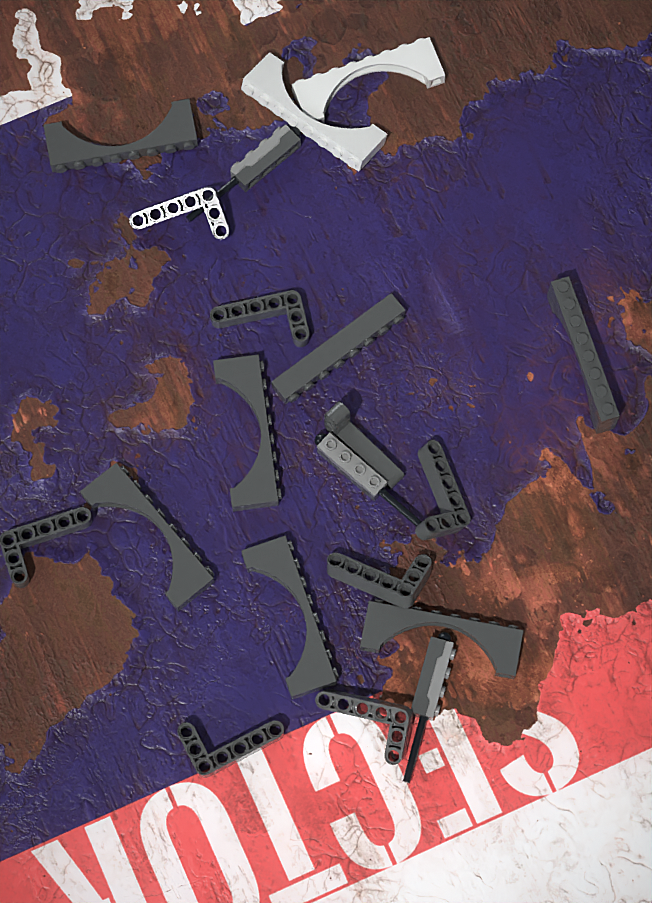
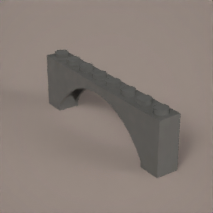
M185 99L171 102L172 107L154 131L136 142L122 146H101L86 142L70 133L63 127L62 122L45 124L44 131L52 172L63 173L69 169L80 170L91 165L101 166L103 163L108 162L118 163L125 159L136 160L141 156L152 157L158 155V153H174L176 150H191L197 147L198 142L190 100Z
M568 276L551 281L547 299L552 313H555L566 330L576 354L587 392L590 418L595 432L599 434L615 429L620 415L570 278Z
M259 355L213 360L216 384H223L229 387L248 403L256 415L261 431L260 449L254 465L235 488H230L232 510L234 512L279 506L278 500L282 499L280 488H276V481H279L278 469L274 470L273 463H276L277 460L275 451H271V444H274L273 433H269L268 426H272L271 416L266 414V408H269L268 396L264 397L263 390H267L266 379L261 377V372H264L263 360L259 361Z
M115 463L82 489L80 493L93 510L98 507H116L131 510L146 517L161 530L170 546L173 560L171 583L165 595L179 612L215 583L214 573L208 566L204 568L200 563L202 561L200 556L188 549L190 545L183 537L180 539L177 536V529L172 523L167 524L164 520L166 517L159 508L156 510L152 506L154 503L147 494L144 496L140 492L142 488L136 480H130L128 477L130 474L123 465L119 467Z
M286 536L241 550L248 573L252 571L260 573L280 583L294 596L304 614L307 629L304 651L290 677L285 678L291 699L293 700L336 685V679L339 676L336 668L331 667L330 660H332L329 648L325 650L323 642H326L322 630H318L317 624H319L317 613H312L310 606L313 605L310 594L306 595L304 588L307 587L303 576H299L298 570L300 565L298 559H293L291 553L294 551L291 540L287 541Z
M374 599L373 602L369 601L360 650L379 654L380 648L405 631L423 626L446 627L458 631L474 641L491 661L495 669V676L508 679L515 678L523 630H519L518 626L508 625V627L500 626V623L493 621L482 623L477 618L461 619L462 616L457 614L446 616L436 610H431L430 613L423 611L420 607L409 609L401 608L394 604H384V601Z

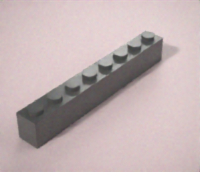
M392 293L274 379L271 382L273 390L285 405L288 402L293 403L300 397V393L304 390L307 392L315 385L314 383L319 379L324 380L327 378L331 370L334 368L339 369L343 366L346 359L355 357L362 347L370 346L377 336L385 335L393 324L398 325L404 320L405 309Z

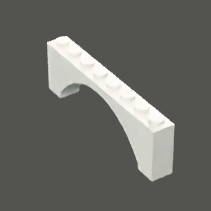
M430 37L426 39L420 38L414 43L402 44L391 51L385 50L379 55L367 56L361 61L350 62L344 67H335L323 74L317 73L309 79L297 80L292 84V93L298 108L312 119L325 124L324 115L335 94L348 82L361 75L380 71L401 73L419 80L428 89L445 83V73Z
M269 52L243 78L241 90L246 95L257 100L262 106L270 109L275 115L287 121L291 126H296L305 136L310 137L319 146L324 147L335 157L340 158L349 167L359 172L384 146L387 133L374 124L364 128H339L323 124L307 116L293 103L285 89L282 79L284 62Z

